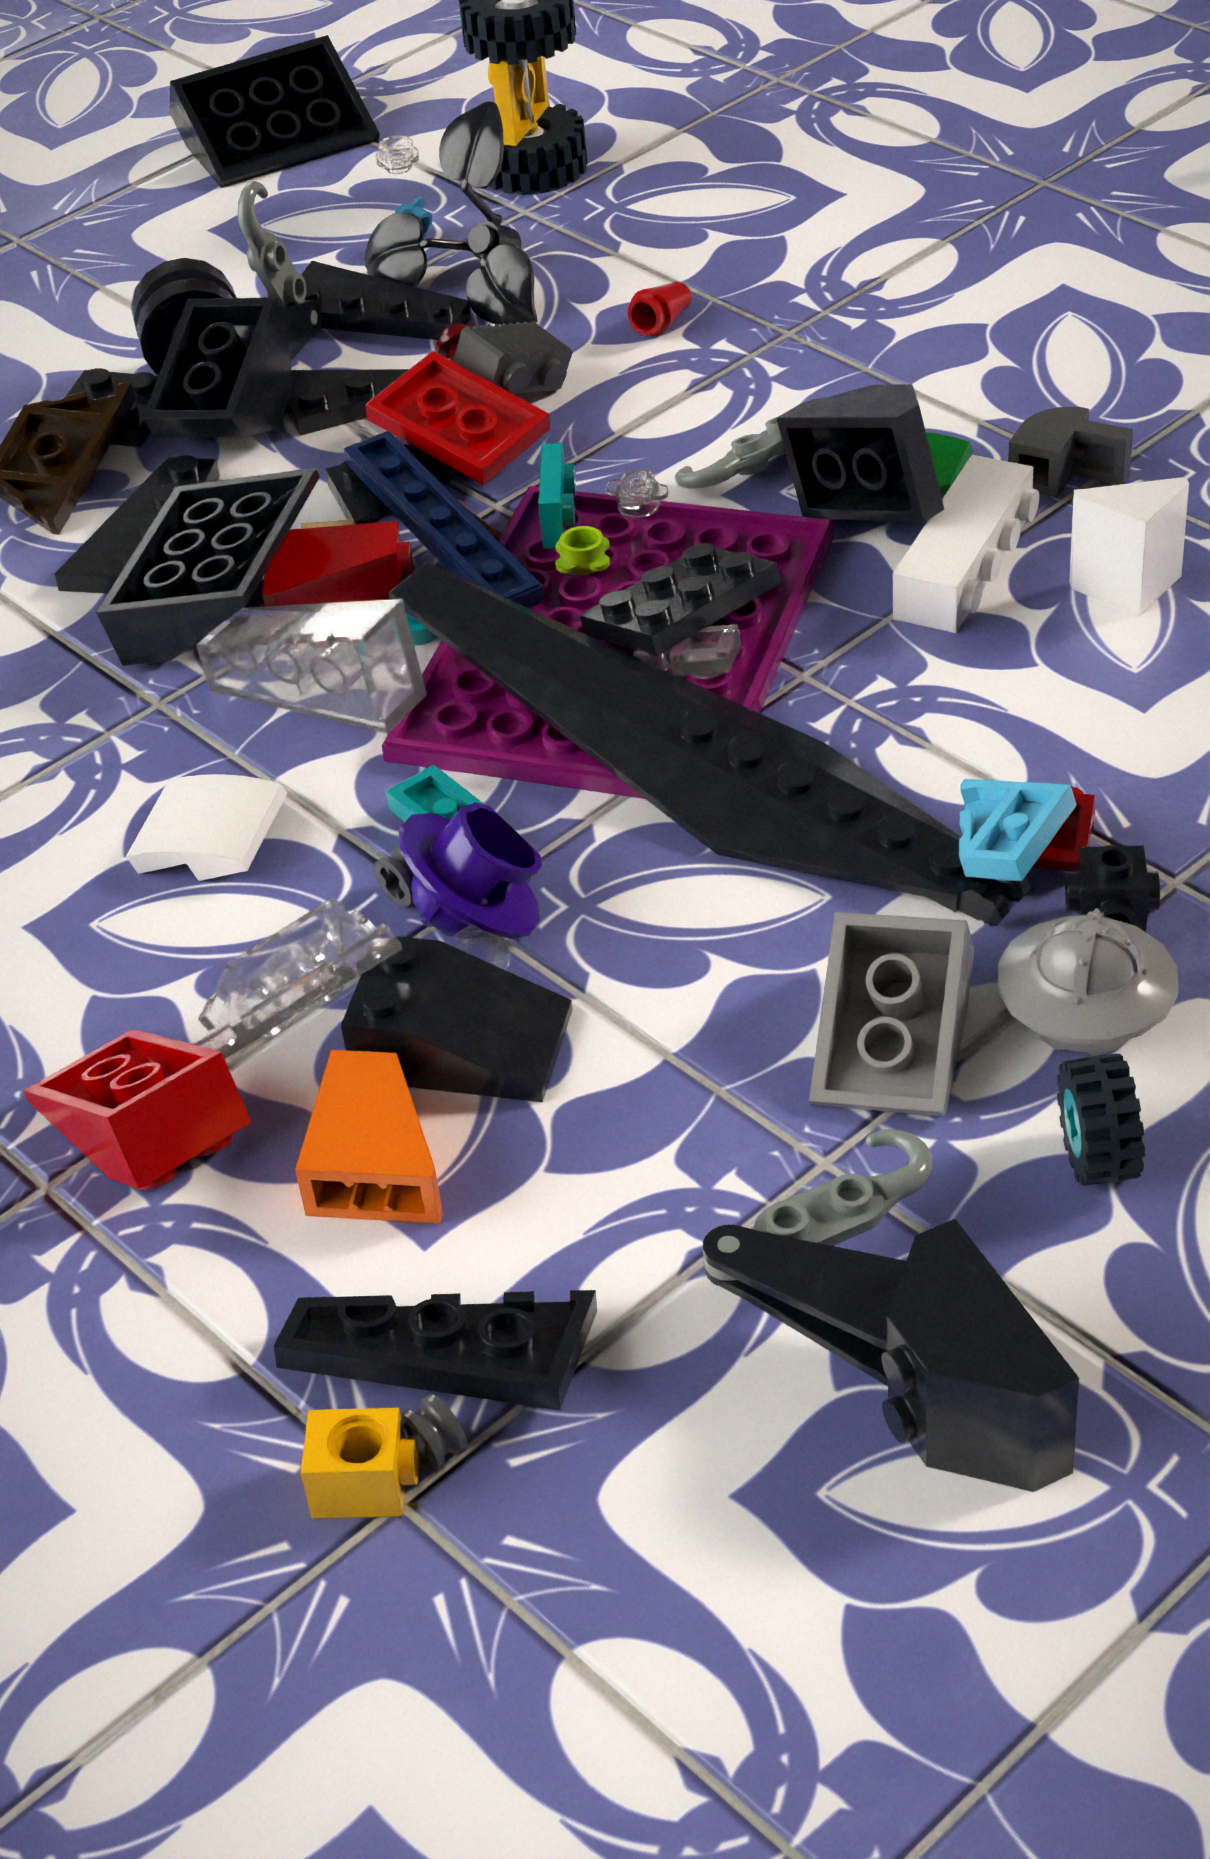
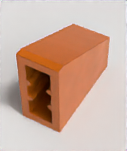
M348 1050L330 1051L295 1168L305 1216L441 1224L443 1211L435 1166L397 1053Z

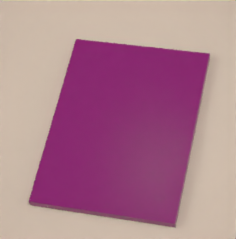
M528 487L498 541L544 586L545 602L529 609L584 633L580 615L600 604L599 600L604 595L614 591L625 590L639 582L641 576L646 571L657 567H665L683 557V551L693 545L709 543L718 549L734 553L747 552L752 557L776 562L781 584L658 656L602 641L758 713L761 712L834 539V521L576 491V495H574L575 526H566L565 531L577 526H590L598 529L603 537L609 540L610 547L605 551V555L610 558V565L605 570L595 571L588 575L566 574L556 569V560L560 558L556 548L543 549L538 506L539 487ZM442 640L381 745L385 762L427 768L434 764L441 770L645 799Z

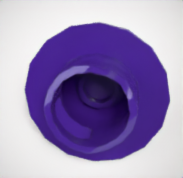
M474 802L468 806L461 807L452 819L431 813L414 814L400 827V849L413 872L411 883L412 899L420 912V919L424 925L429 928L435 927L446 935L458 937L462 940L476 935L482 930L510 939L529 936L540 921L538 901L528 883L542 866L541 855L490 806Z

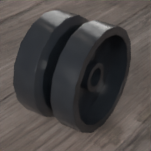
M191 258L164 261L146 272L134 289L131 312L143 358L158 376L187 299L237 298L233 286L224 273L206 261Z

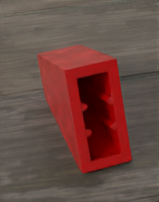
M398 521L289 530L264 574L262 595L271 639L284 638L391 601L389 592L404 580V575L413 573L410 542H401Z

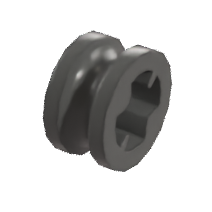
M399 845L392 851L391 857L383 856L374 863V872L384 893L395 904L401 907H408L413 903L411 890L413 872Z
M430 1393L420 1399V1409L417 1412L405 1409L400 1414L405 1438H416L418 1441L419 1462L430 1471H437L444 1466V1456L447 1453L460 1455L466 1451L468 1444L465 1433L456 1416L439 1397Z

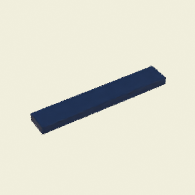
M390 431L343 449L346 465L450 573L527 608H532L545 602L544 586Z

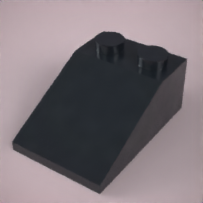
M377 935L341 1023L345 1050L397 1053L409 1088L543 1102L573 1007L572 1000L442 941Z

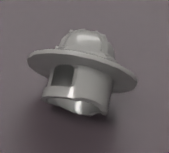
M1096 908L1085 915L1066 916L1036 924L1013 939L998 962V993L1010 1014L1039 1034L1040 1039L1055 1050H1071L1099 1056L1117 1051L1129 1039L1143 1035L1166 1019L1178 997V971L1176 963L1161 942L1137 926L1104 917V913Z

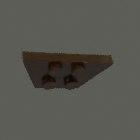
M131 383L115 384V395L89 400L86 391L66 395L64 398L55 401L44 400L24 405L0 445V498L50 533L59 535L137 399Z

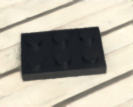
M709 543L693 545L683 551V557L665 567H657L646 571L641 576L639 582L625 590L614 591L604 595L599 600L600 604L580 615L584 634L595 639L658 656L781 584L777 563L752 557L747 552L734 553L718 549Z

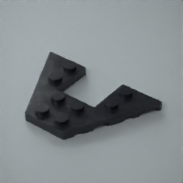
M409 369L291 370L293 389L285 411L300 436L367 418L365 404ZM404 444L410 453L442 485L451 479L450 470L453 469L452 467L413 445ZM345 461L340 465L325 469L328 487L347 520L354 519V524L371 523L390 510L346 465Z

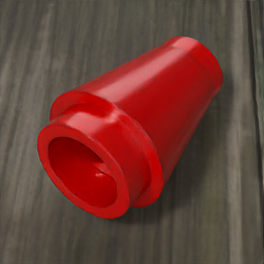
M675 281L636 292L631 299L627 311L631 326L642 335H662L690 305L692 296L689 288L684 283Z

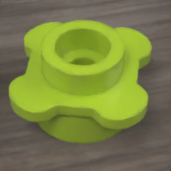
M577 526L570 528L561 534L559 541L555 545L556 552L560 554V558L556 560V569L561 573L588 575L595 571L605 570L610 565V558L605 555V551L610 547L609 540L603 537L602 533L594 527Z

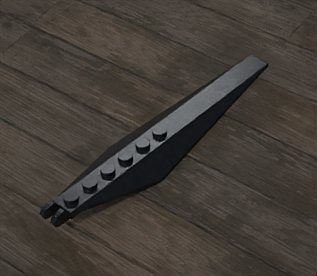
M424 563L389 592V598L393 603L718 855L924 896L954 912L960 910L978 921L982 920L984 924L987 923L990 926H997L1010 912L1006 900L1019 902L1032 888L1028 876H1025L1022 881L1012 880L1005 882L996 879L965 877L959 858V839L961 836L818 739L430 563Z

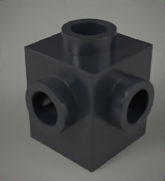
M1144 845L1078 847L1077 873H1066L1065 875L1066 912H1076V915H1085L1097 908L1100 912L1104 913V917L1137 926L1146 932L1148 910H1159L1160 880L1158 871L1147 872Z

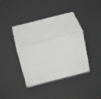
M1187 477L1074 490L1069 578L1071 589L1141 615L1182 575L1189 490Z

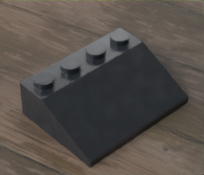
M328 35L170 81V115L186 147L220 187L380 139V133Z
M317 468L175 486L96 611L123 666L136 664L155 666L171 661L248 604L320 478Z

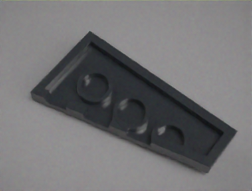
M311 261L301 274L306 282L305 300H315L321 308L322 329L439 340L441 333L446 328L454 324L467 325L471 319L470 301L316 261Z
M190 455L168 457L54 573L58 590L108 594L175 486L217 481L220 475L216 459L195 458Z
M570 1290V1301L535 1302L534 1291L504 1292L503 1303L461 1304L460 1293L431 1294V1299L422 1301L415 1306H396L391 1295L298 1298L274 1344L276 1367L560 1410L597 1313L596 1290Z

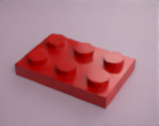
M435 351L429 353L365 404L368 421L386 431H390L393 435L482 485L486 484L550 430L549 413Z

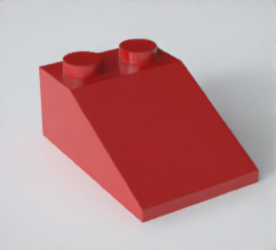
M131 1029L23 1090L28 1102L109 1179L139 1190L152 1189L167 1183L177 1174L176 1167L196 1155L205 1156L220 1151L231 1143L233 1139L231 1134L252 1123L221 1051L136 1029Z

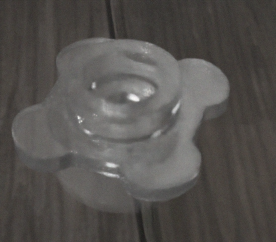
M650 470L628 471L621 476V479H613L606 485L607 493L617 497L619 512L628 517L638 518L653 514L658 510L660 501L669 495L668 486L659 484L655 480L654 472Z

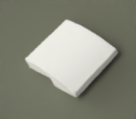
M208 774L170 779L126 857L138 874L187 864L198 881L248 871L287 795V791L281 783L239 775Z

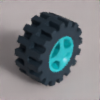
M1121 1054L1099 1055L1062 1061L1058 1068L1060 1075H1057V1085L1059 1088L1057 1100L1061 1111L1059 1119L1060 1126L1064 1132L1063 1142L1065 1150H1068V1160L1071 1168H1074L1075 1179L1077 1182H1080V1185L1084 1186L1139 1178L1141 1176L1140 1172H1143L1144 1168L1142 1157H1145V1146L1142 1141L1144 1127L1140 1121L1139 1112L1141 1107L1139 1098L1136 1099L1135 1095L1136 1085L1133 1076L1130 1077V1067L1127 1061H1123Z

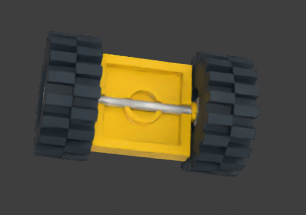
M459 0L464 47H466V51L470 55L475 53L476 59L482 61L489 57L488 80L494 88L495 103L498 106L503 126V161L500 172L490 188L498 190L503 187L504 193L513 194L515 190H521L522 195H531L532 190L540 189L541 193L550 192V187L556 186L558 189L566 187L567 180L577 181L580 178L579 173L584 174L587 169L586 165H588L584 119L581 115L578 116L577 111L573 108L566 111V105L557 104L554 107H550L545 58L554 57L555 50L564 52L568 49V44H573L575 41L574 1Z

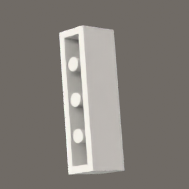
M971 455L942 499L944 510L927 521L893 572V620L957 633L968 613L974 614L977 611L983 589L988 581L994 582L997 579L1002 559L1006 552H1013L1015 550L1021 528L1025 522H1032L1036 515L1039 504V491L1033 489V466Z

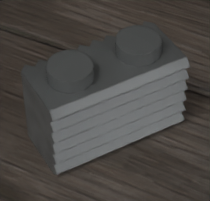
M525 321L523 324L517 322L515 325L511 322L508 325L503 323L501 326L496 323L494 326L488 324L486 327L481 324L479 327L474 325L472 328L466 326L461 331L453 362L516 395L561 389L573 352L571 348L534 321L530 323Z

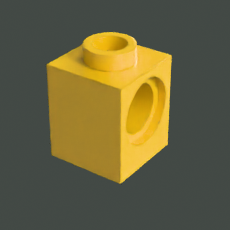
M399 1408L308 1410L300 1474L311 1517L403 1516L406 1485H417L419 1479V1447L416 1438H405Z

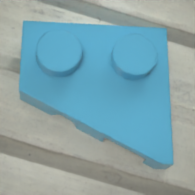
M964 779L960 784V791L964 800V810L960 811V828L963 836L959 839V858L965 877L996 879L1004 882L1012 880L1022 881L1076 807L1071 785Z

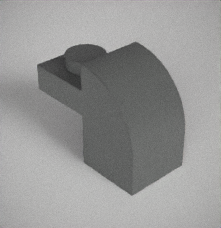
M1058 407L1047 409L1030 416L1020 425L1009 441L1008 462L1033 466V489L1038 490L1039 494L1057 498L1072 475L1117 485L1124 484L1130 476L1133 429L1089 421V408Z

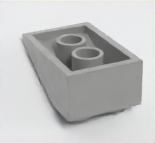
M847 912L834 913L809 1097L811 1105L946 1116L968 1009L975 949L966 920Z

